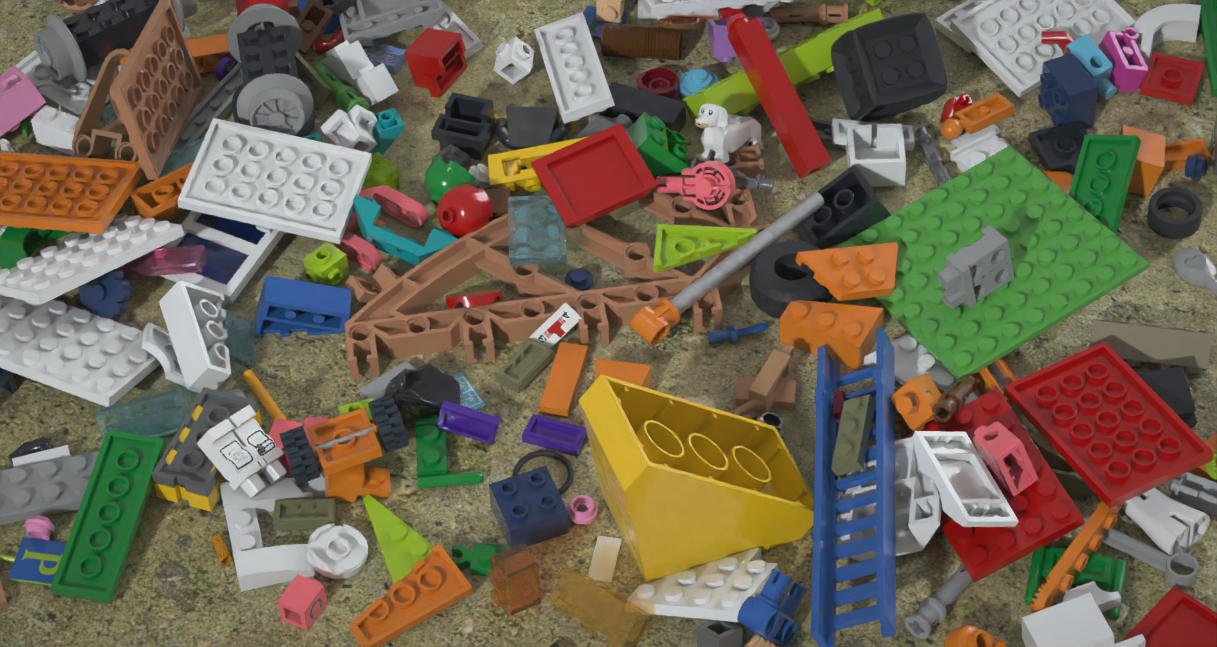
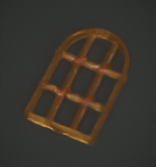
M668 16L667 18L657 19L656 25L672 29H697L700 27V17Z

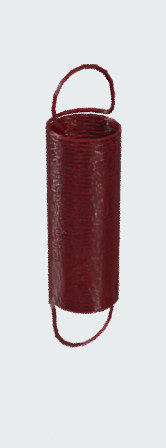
M846 389L845 392L838 390L834 393L833 415L837 420L841 419L843 404L846 401Z

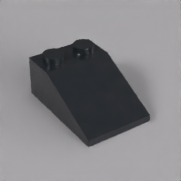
M853 165L817 191L823 197L824 205L798 224L796 229L805 242L823 250L851 239L892 215L868 180Z

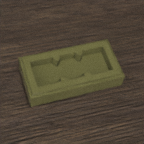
M530 338L495 374V379L498 383L520 393L554 358V351Z
M336 498L275 500L274 531L311 530L326 524L336 523Z

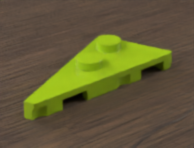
M657 224L653 273L662 272L740 247L756 236L757 229Z
M367 494L363 497L369 521H371L378 546L394 584L398 579L401 581L412 571V567L420 559L423 561L431 553L434 545L371 495Z

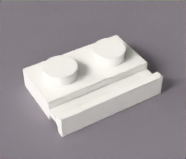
M992 131L951 151L950 160L952 162L955 161L958 164L957 167L962 172H965L1008 147L1009 144L1002 137L998 138L996 132Z

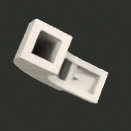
M1163 5L1151 9L1136 21L1133 29L1137 31L1139 36L1135 42L1146 66H1148L1152 49L1159 43L1169 40L1196 42L1201 5Z

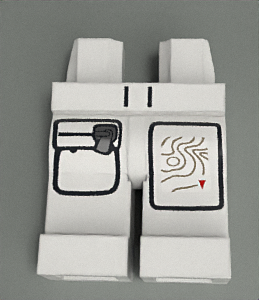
M249 404L208 430L198 441L197 445L219 472L230 481L229 485L234 491L241 487L252 499L267 487L259 476L261 473L265 475L271 484H275L287 474V471L279 460L284 452L279 446L276 448L273 439L261 429L254 419L256 413Z

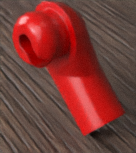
M338 31L329 40H316L315 53H326L345 42L343 31Z
M1042 31L1041 34L1042 44H1057L1063 54L1066 45L1075 41L1066 31Z
M962 94L959 97L947 100L943 107L940 123L942 124L946 119L955 118V112L972 105L971 97L967 94Z

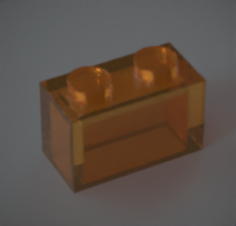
M524 543L490 557L491 571L488 572V576L493 586L490 594L497 608L502 607L507 617H510L541 603L538 564Z

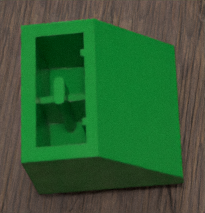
M644 112L626 131L652 175L679 173L684 168H690L686 138L678 131L672 132L668 129L660 118L656 116L651 117Z

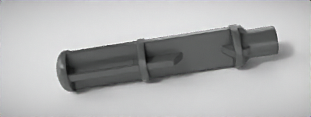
M921 127L917 129V143L922 149L929 164L928 167L939 187L951 180L945 167V162L941 159L934 144V139L928 134L926 128Z
M695 157L691 161L690 168L698 165L699 160L704 162L707 160ZM727 166L733 173L737 185L755 190H773L775 180L764 178L762 174H758L755 178L738 174L737 168Z

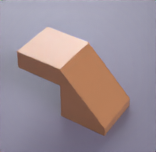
M381 263L370 280L350 275L345 282V286L351 289V293L358 301L368 303L394 281L403 276L405 272L399 267Z

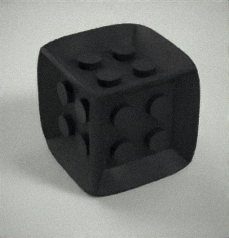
M909 13L868 23L844 33L831 47L834 73L844 106L851 120L872 121L904 113L935 101L947 90V75L935 32L925 13Z

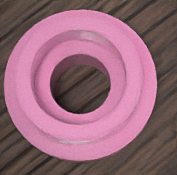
M585 495L574 497L567 507L569 519L576 524H588L598 514L596 503L592 498Z
M38 515L33 516L32 519H27L24 524L26 536L42 540L50 539V535L55 532V526L50 523L51 520L49 518Z

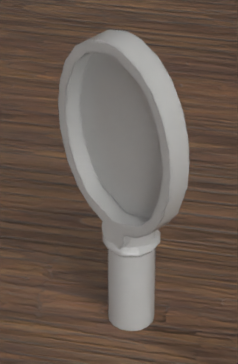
M1193 248L1178 250L1173 260V265L1178 275L1190 284L1206 286L1217 297L1216 268L1211 259L1201 251Z

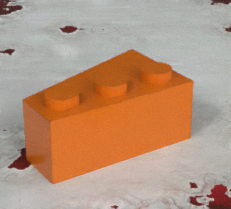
M805 300L791 301L780 317L779 342L793 345L795 348L817 356L818 347L825 346L832 360H838L839 364L859 370L864 362V357L870 353L876 343V330L883 328L884 308Z

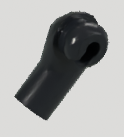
M41 437L25 442L11 453L8 459L13 464L12 458L52 449L54 446L49 443L50 440L48 438Z

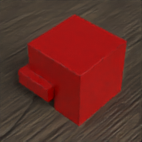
M426 28L404 52L416 87L428 88L431 97L440 98L468 67L464 56L466 48L461 33Z

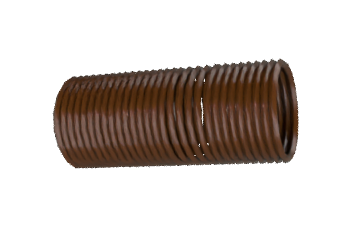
M604 23L601 35L602 56L654 60L665 59L668 61H680L683 46L682 28L619 25L616 23Z

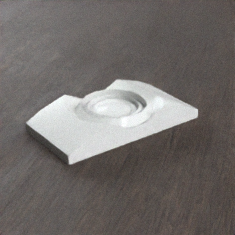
M914 432L912 439L921 473L930 477L935 482L940 494L942 509L945 513L964 527H1016L1019 520L966 432Z

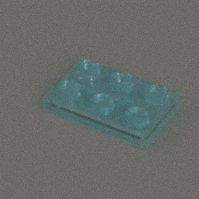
M547 195L508 197L510 266L566 263V228L551 199Z

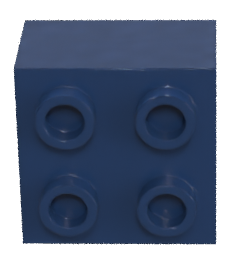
M1073 53L1043 62L1038 103L1049 114L1054 126L1080 121L1085 129L1093 127L1098 85Z
M546 466L489 484L491 508L511 552L569 533L568 511Z

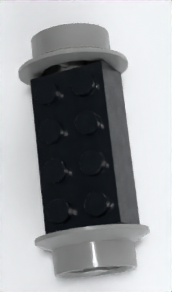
M108 0L100 5L91 6L84 13L68 17L63 21L53 13L47 15L46 28L33 34L34 46L43 66L56 81L71 75L80 82L85 81L87 70L104 62L110 52L116 49L129 50L133 48L159 0ZM170 0L182 31H184V19L197 13L196 0Z
M256 4L248 7L233 21L228 30V48L232 56L241 63L244 88L237 99V114L244 125L294 136L309 120L313 111V98L309 88L298 79L295 54L300 48L302 39L299 24L289 13L271 4Z

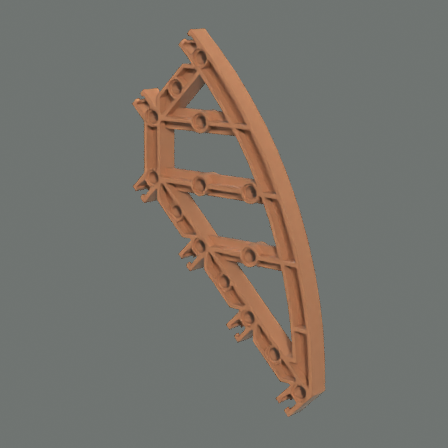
M759 145L741 147L734 153H728L729 161L724 164L737 168L739 175L755 178L758 174L764 176L763 159H760L761 151ZM715 151L712 152V156L709 161H714V157L716 155ZM701 154L688 155L689 163L691 164L695 157L700 159ZM679 172V173H670V174H661V175H652V176H653L654 179L656 180L658 176H678V177H682V176H688V175H682V172ZM737 184L732 199L721 207L724 220L697 208V205L693 202L683 201L684 196L692 194H660L654 189L646 197L639 199L640 208L668 221L671 225L757 229L756 235L770 225H757V215L750 188ZM546 196L489 222L479 230L470 232L452 242L398 278L344 324L351 379H362V371L359 372L358 361L370 362L372 378L380 377L378 353L392 359L453 350L461 341L464 344L467 364L477 363V355L474 356L473 345L481 344L486 346L487 361H495L493 337L504 343L529 340V337L565 302L582 318L578 319V323L574 325L577 326L580 345L592 346L591 339L589 340L588 330L596 328L600 330L601 345H609L608 322L617 327L629 326L633 317L642 308L649 305L654 309L656 303L660 300H671L740 247L713 255L694 276L677 267L653 273L654 256L651 255V250L646 244L641 242L629 244L589 223L567 228L551 199ZM608 213V214H605V215H603V216H601V217H599V218H596V219H600V218L609 216L610 214H609V213ZM556 235L560 237L561 245L565 248H582L623 269V274L628 280L634 282L645 280L647 282L579 291L539 270L535 260L528 257L517 259L512 255ZM781 237L775 243L785 242V238ZM754 259L680 314L681 317L687 310L690 311L694 332L705 331L706 327L703 324L702 314L712 313L714 316L715 330L723 329V308L721 303L750 273L751 264ZM481 271H485L512 285V290L517 296L535 297L484 306L418 314L444 294Z

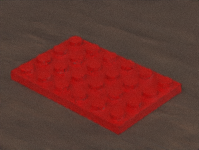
M1105 341L1005 385V396L1109 508L1115 507L1213 461L1214 452Z
M998 387L964 405L947 422L934 421L924 426L925 429L921 430L966 432L976 448L973 442L974 431L980 426L988 427L994 422H999L1022 441L1038 476L1037 481L1013 497L991 473L1019 520L1016 527H964L955 522L941 508L939 526L974 583L1085 524L1081 513ZM914 432L911 433V434H909L908 436L902 438V439L912 437L913 434H914ZM1003 459V461L1011 468L1012 461L1009 459Z

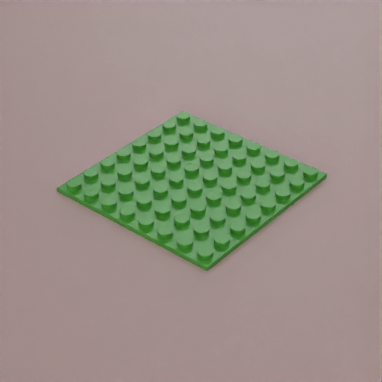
M1010 145L893 213L892 216L887 217L885 220L876 223L835 247L843 248L897 242L898 252L893 292L890 296L872 298L958 380L962 375H974L1150 268V263ZM991 225L1008 240L1015 278L986 297L977 300V304L971 308L961 303L954 309H951L942 301L941 293L946 289L938 281L937 273L947 267L946 256L951 253L956 255L959 249L971 246L982 238L981 231Z

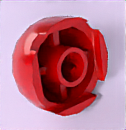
M463 184L449 189L441 197L437 206V217L443 230L451 232L457 239L484 227L489 223V218L493 217L491 200L483 189H477L472 186L474 184Z

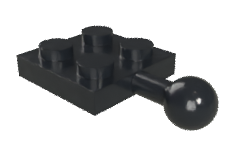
M1076 121L1030 132L1028 141L1046 171L1072 172L1074 175L1084 136L1088 135L1082 123Z

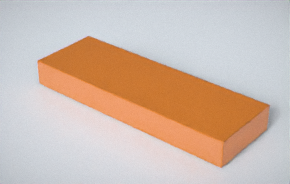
M560 342L539 405V413L561 417L569 416L589 353L588 346Z

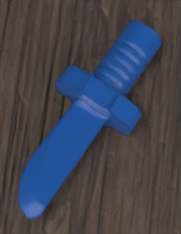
M762 323L735 330L734 325H728L726 330L707 333L708 343L714 344L730 340L732 344H737L738 336L765 331L769 328V325Z

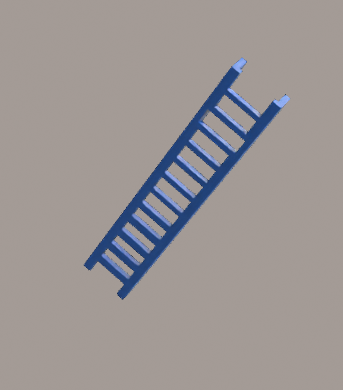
M884 328L876 330V366L840 376L838 360H832L825 346L818 347L817 387H815L816 437L811 635L819 647H835L837 630L879 620L881 623V634L884 638L896 635L895 405L890 398L895 393L894 347ZM873 377L875 386L846 394V400L868 394L876 397V406L873 418L876 417V427L871 428L869 440L876 438V448L867 450L865 462L876 459V470L838 480V476L831 469L840 420L835 419L833 415L834 393L841 386ZM876 481V492L838 502V491ZM876 503V514L837 524V513ZM876 527V535L837 545V537ZM876 550V558L837 568V560ZM876 573V581L836 591V583ZM876 597V605L836 615V607Z

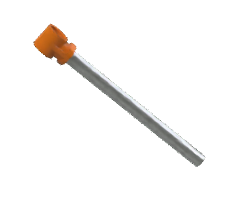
M818 192L811 193L671 300H660L656 303L654 309L649 305L642 308L631 320L630 327L650 346H655L661 342L670 331L671 326L680 322V314L754 259L766 247L771 246L824 205L823 197Z

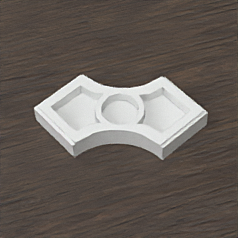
M148 322L143 331L141 348L150 352L158 359L165 371V379L186 387L168 330Z

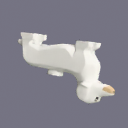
M707 103L701 106L699 116L695 119V126L704 128L701 142L705 151L701 154L700 159L709 161L712 151H715L714 161L724 164L729 161L728 153H734L740 147H747L749 142L753 143L751 146L759 145L760 150L763 149L761 125L751 116L728 115L725 108L716 104Z

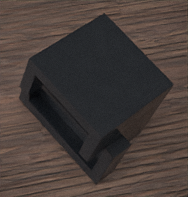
M452 92L445 105V114L440 113L431 130L432 139L440 142V151L452 144L468 154L471 159L482 160L495 134L493 100Z
M1183 366L1138 374L1190 428L1196 426L1197 419L1194 413L1196 409Z

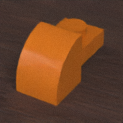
M362 463L325 476L326 499L336 498V500L355 503L358 495L366 496L369 494L373 498L388 499L391 492L390 470L388 468L368 466Z

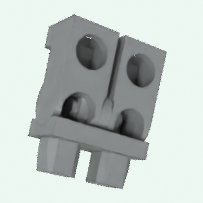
M991 225L981 231L982 238L971 246L959 249L956 255L951 253L946 256L947 267L937 273L938 281L946 289L941 293L942 301L951 309H954L961 303L971 308L977 304V300L986 297L1015 278L1008 240Z

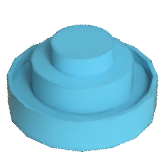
M690 70L680 79L681 95L685 98L718 82V78L709 70Z

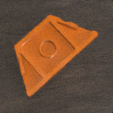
M897 242L804 251L798 252L795 261L799 266L807 265L815 273L813 278L819 284L825 286L838 301L890 296L895 284L898 244Z

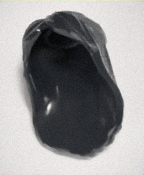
M423 365L417 369L405 368L389 381L384 396L392 395L403 422L440 413L444 400L460 405L462 396L457 380L448 372H444L432 365Z

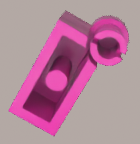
M1124 27L1122 32L1108 31L1098 46L1113 65L1109 81L1117 87L1116 92L1135 93L1149 71L1135 42L1139 35L1131 27Z

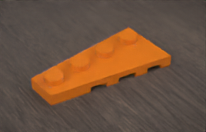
M438 543L431 549V553L423 561L420 559L412 567V571L401 581L398 579L383 598L377 599L349 625L350 632L361 647H380L473 594V587L440 543Z

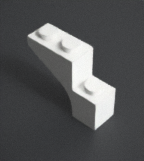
M346 40L325 53L327 58L321 61L337 77L352 84L361 96L368 101L369 107L399 91L385 65L382 63L374 67L358 40L352 44H349Z

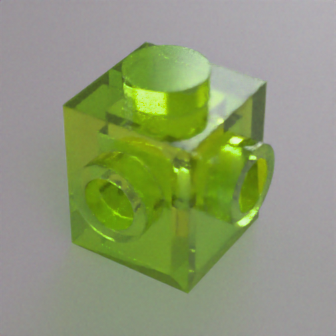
M381 153L373 154L372 162L361 189L387 185L397 191L400 189L398 169Z

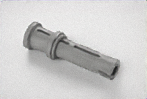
M963 564L959 566L957 571L932 597L922 600L920 608L915 614H910L905 619L906 628L916 638L926 639L931 634V628L946 618L947 608L973 582Z

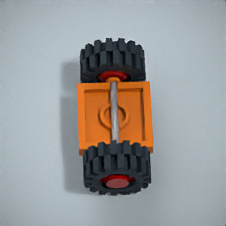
M390 394L368 402L374 423H370L363 407L307 427L313 443L311 447L303 426L280 433V439L285 450L284 454L297 485L320 477L314 456H318L324 474L328 476L383 456L376 435L380 437L386 453L408 446L409 441L404 424L392 395Z

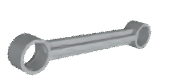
M1080 512L1086 523L1090 516ZM1084 525L1078 527L1077 530L1080 531ZM1112 528L1111 531L1105 530L1103 533V543L1165 572V579L1172 587L1188 589L1195 584L1199 564L1190 554L1176 553L1168 556L1166 553L1115 528ZM1185 567L1192 573L1189 575H1179L1172 568Z

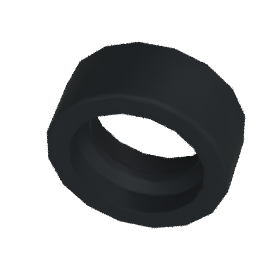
M1167 187L1158 190L1151 196L1147 212L1148 225L1155 233L1162 237L1183 239L1192 236L1198 230L1201 223L1202 202L1196 194L1187 189ZM1166 207H1176L1185 210L1190 216L1183 219H1173L1161 214L1159 210Z

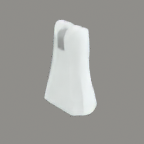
M1156 488L1125 501L1121 508L1125 514L1144 530L1160 550L1168 556L1183 553L1201 539L1211 521L1206 513L1178 502Z

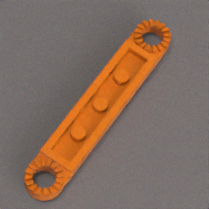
M1101 501L1047 576L1046 584L1043 583L1038 592L1035 593L1037 598L1032 599L1033 602L1030 605L1031 612L1035 613L1051 607L1061 592H1068L1074 580L1073 575L1076 571H1083L1089 559L1088 554L1091 550L1097 551L1102 543L1105 530H1112L1117 521L1118 512L1124 505V502L1109 508Z

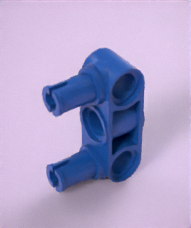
M772 569L761 593H756L755 597L750 596L744 601L738 612L737 620L747 626L746 628L772 643L776 642L785 647L792 640L797 630L798 623L795 621L796 615L794 613L808 589L795 583L783 573Z

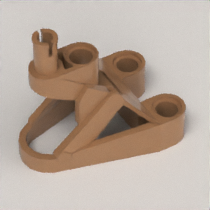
M116 49L105 58L74 131L72 152L75 157L107 159L112 139H117L115 160L139 161L135 148L130 144L127 129L120 120L117 105L110 96V87L119 73L116 64L120 59L128 57L131 52L130 50ZM108 94L117 120L97 130Z

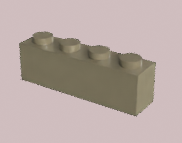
M1093 319L1089 348L1105 341L1130 366L1141 367L1142 361L1154 363L1153 368L1168 369L1172 365L1183 366L1184 372L1201 374V368H1209L1213 334L1210 331L1199 330V332H1194L1184 328L1168 329L1156 325H1134V323Z

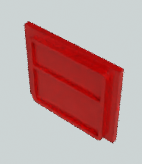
M621 123L530 162L531 167L547 192V196L551 199L567 228L588 223L646 197L650 191L658 188L656 180Z
M1174 586L1122 641L1142 634L1146 640V647H1217V613Z

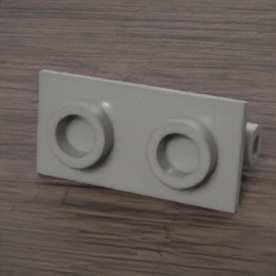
M1189 472L1176 479L1174 478L1170 490H1172L1170 498L1217 515V482Z

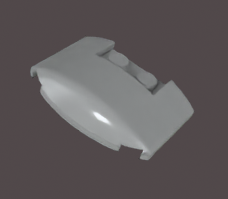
M357 0L339 15L344 39L349 44L358 40L361 46H374V39L386 38L396 32L412 30L419 25H423L425 30L438 21L446 12L442 0Z

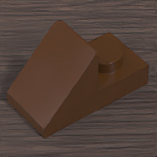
M309 0L296 20L302 35L298 52L304 56L308 54L316 40H321L333 15L332 10L315 0Z

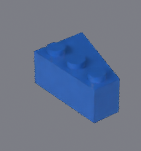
M266 276L255 312L254 339L263 338V334L280 333L281 337H289L290 332L307 331L308 335L344 333V324L350 316L351 289Z

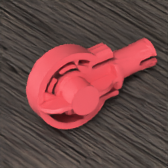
M706 161L696 165L694 168H684L682 175L688 176H658L656 179L657 184H666L656 189L658 193L695 194L684 196L683 201L693 202L698 207L706 210H713L726 205L732 199L736 188L733 173L725 164L719 161ZM724 196L719 203H712V201H716Z

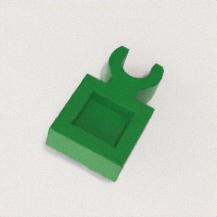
M474 543L473 550H468L462 545L452 546V556L461 557L460 559H452L460 571L470 568L471 575L502 576L506 553L505 545Z

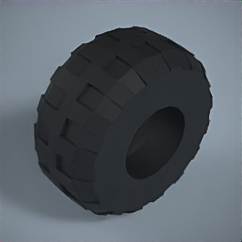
M786 240V242L774 243L761 251L753 260L749 273L750 295L756 306L770 317L780 319L791 301L805 300L830 303L833 295L825 286L819 284L813 278L815 273L807 265L799 266L795 261L798 252L820 250L819 248L803 241Z

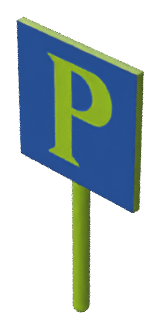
M23 537L17 556L0 554L1 561L14 562L8 579L51 586L66 543Z

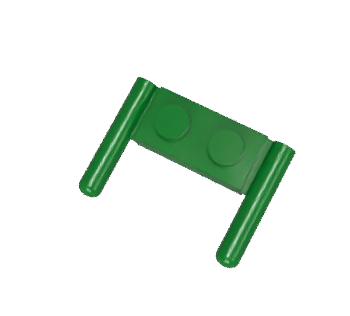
M439 416L415 419L418 489L483 483L484 475L481 472L448 474L446 430L436 427Z
M1043 546L1033 552L1024 602L1030 606L1033 602L1032 599L1037 598L1035 593L1038 592L1041 576H1045L1044 579L1047 578L1066 549L1054 547L1046 549ZM1088 554L1089 559L1082 572H1075L1072 584L1084 585L1094 581L1100 589L1107 590L1111 588L1110 592L1118 591L1122 603L1128 566L1127 561L1122 559L1112 561L1113 558ZM1121 605L1107 610V618L1113 621L1117 620L1120 616Z

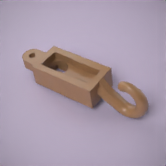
M786 343L781 351L773 349L748 390L749 401L737 407L732 414L743 416L752 411L761 414L769 412L791 376V361L795 354V346ZM757 417L756 421L763 423L764 419Z

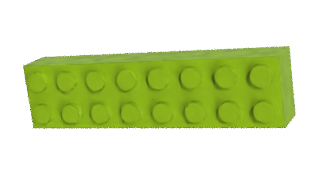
M878 8L852 17L777 53L794 89H797L803 83L807 84L820 78L819 75L834 71L831 58L833 43L850 30L883 20L880 9ZM744 69L683 98L694 126L695 119L698 118L703 104H716L725 108L728 115L739 116L754 110L755 106L761 104Z

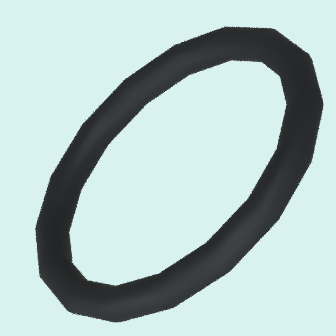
M539 450L528 453L519 459L514 466L512 477L519 475V470L523 464L530 459L540 456L553 457L560 460L568 471L566 482L558 489L559 494L561 495L566 492L573 483L574 470L571 462L562 454L554 451Z

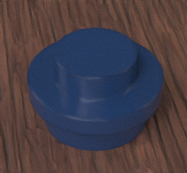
M1202 154L1189 155L1186 160L1185 175L1193 181H1199L1202 176L1206 175L1208 164Z
M575 269L567 273L565 283L579 291H587L593 285V276L587 270Z

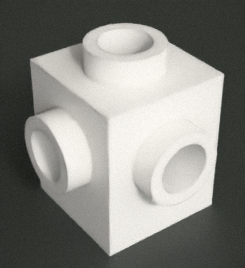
M515 36L507 43H501L497 48L494 71L514 85L530 73L533 68L535 51Z

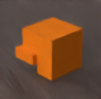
M1123 125L1118 135H1137L1141 140L1128 192L1149 197L1164 169L1166 137Z

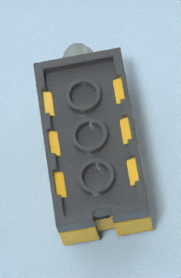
M203 387L151 474L157 497L179 503L182 499L188 500L189 506L212 512L221 496L219 483L229 481L219 472L197 443L208 430L249 404L256 413L254 419L261 427L262 421L258 401L245 398L243 392L239 389H233L229 393Z

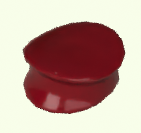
M653 68L640 74L636 80L639 90L671 99H677L681 95L679 77L669 69Z

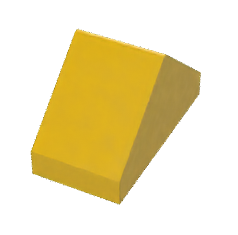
M602 374L579 399L603 497L646 583L753 548H760L762 552L801 539L813 526L814 495L775 426Z

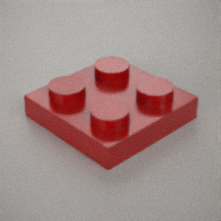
M1152 52L1147 66L1149 71L1142 80L1139 94L1192 106L1204 73L1205 63Z

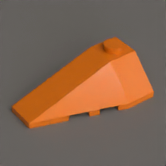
M194 161L132 191L129 199L135 215L145 219L154 218L157 221H169L180 213L183 208L178 207L177 200Z

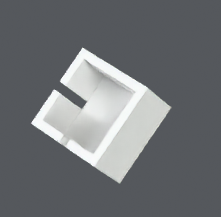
M872 124L847 125L846 154L848 168L855 165L872 187L905 186L906 156L902 124H877L876 148H871Z

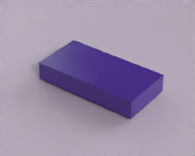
M444 400L436 427L493 445L501 418Z
M533 414L522 434V442L578 457L588 436L584 427Z

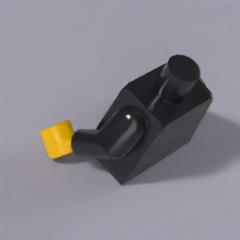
M506 106V115L504 117H497V114H494L495 133L503 146L511 151L564 141L569 133L576 130V121L564 124L562 117L559 119L557 108Z

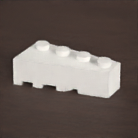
M179 280L159 303L186 388L193 392L200 393L203 387L216 390L231 375L229 348L224 343L228 338L227 330L223 328L226 312L221 308V304L224 302V294Z

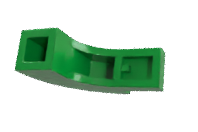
M8 226L0 237V269H11L17 266L19 260L30 257L39 246L72 232Z

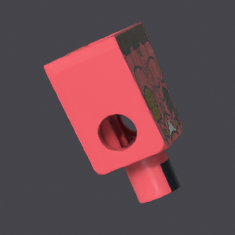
M994 422L988 427L980 426L974 431L973 442L988 470L1013 497L1038 480V476L1022 441L1002 424ZM1003 459H1009L1012 461L1011 468L1003 461Z

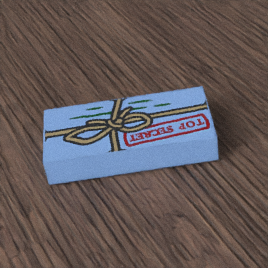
M373 41L374 46H362L374 67L383 63L388 72L394 74L406 59L404 55L406 50Z

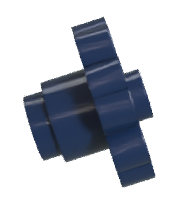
M119 267L79 286L80 301L82 304L87 305V311L108 319H118L121 314L125 313V303L132 296V286L128 280L123 278V271Z

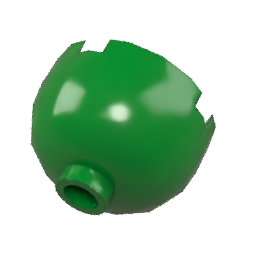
M442 156L434 158L426 171L424 180L426 191L431 196L429 200L435 206H438L441 197L449 189L463 184H473L475 180L471 173L452 160L448 164L441 162ZM478 184L477 186L472 185V186L476 187L477 189L480 188V185H479V184Z

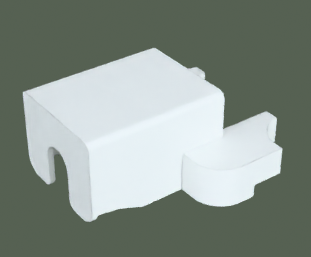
M1094 581L1069 590L1065 593L1062 603L1021 617L1022 639L1025 647H1146V640L1140 634L1114 644V634L1101 612L1120 606L1121 596L1118 591L1106 592L1101 590Z

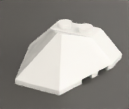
M912 437L895 441L896 556L922 551L939 527L941 520L942 504L940 494L933 479L921 473ZM876 445L867 447V450L876 448ZM876 459L865 462L864 469L848 473L846 478L876 470ZM876 481L838 492V502L876 492ZM876 503L837 513V524L876 514ZM876 527L837 537V545L876 535ZM876 550L849 558L858 561L876 558Z

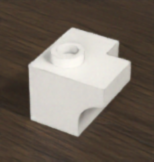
M357 104L348 113L338 109L320 127L324 135L329 137L337 146L369 153L377 145L373 137V127L378 120L374 113Z

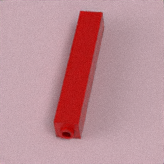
M757 17L749 21L747 18H744L733 24L734 28L727 37L799 179L823 170L831 162V159L759 18Z

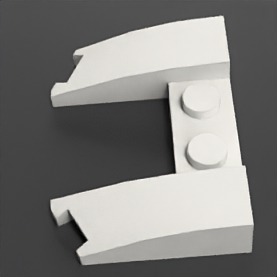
M263 477L261 479L267 487L252 499L241 487L234 491L229 485L230 481L219 483L241 592L292 581L297 574L303 577L318 574L308 562L306 554L308 544L263 547L257 518L258 514L274 511L275 500L313 499L310 491L303 493L297 487L295 478H282L275 484H271L266 477Z

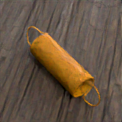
M222 533L221 535L217 534L211 538V541L223 567V565H229L233 560Z

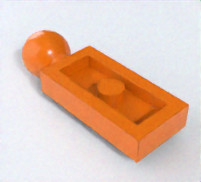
M995 93L955 112V118L946 119L942 123L941 133L949 140L957 139L962 134L963 129L969 134H973L1013 115L1015 105L1000 93Z

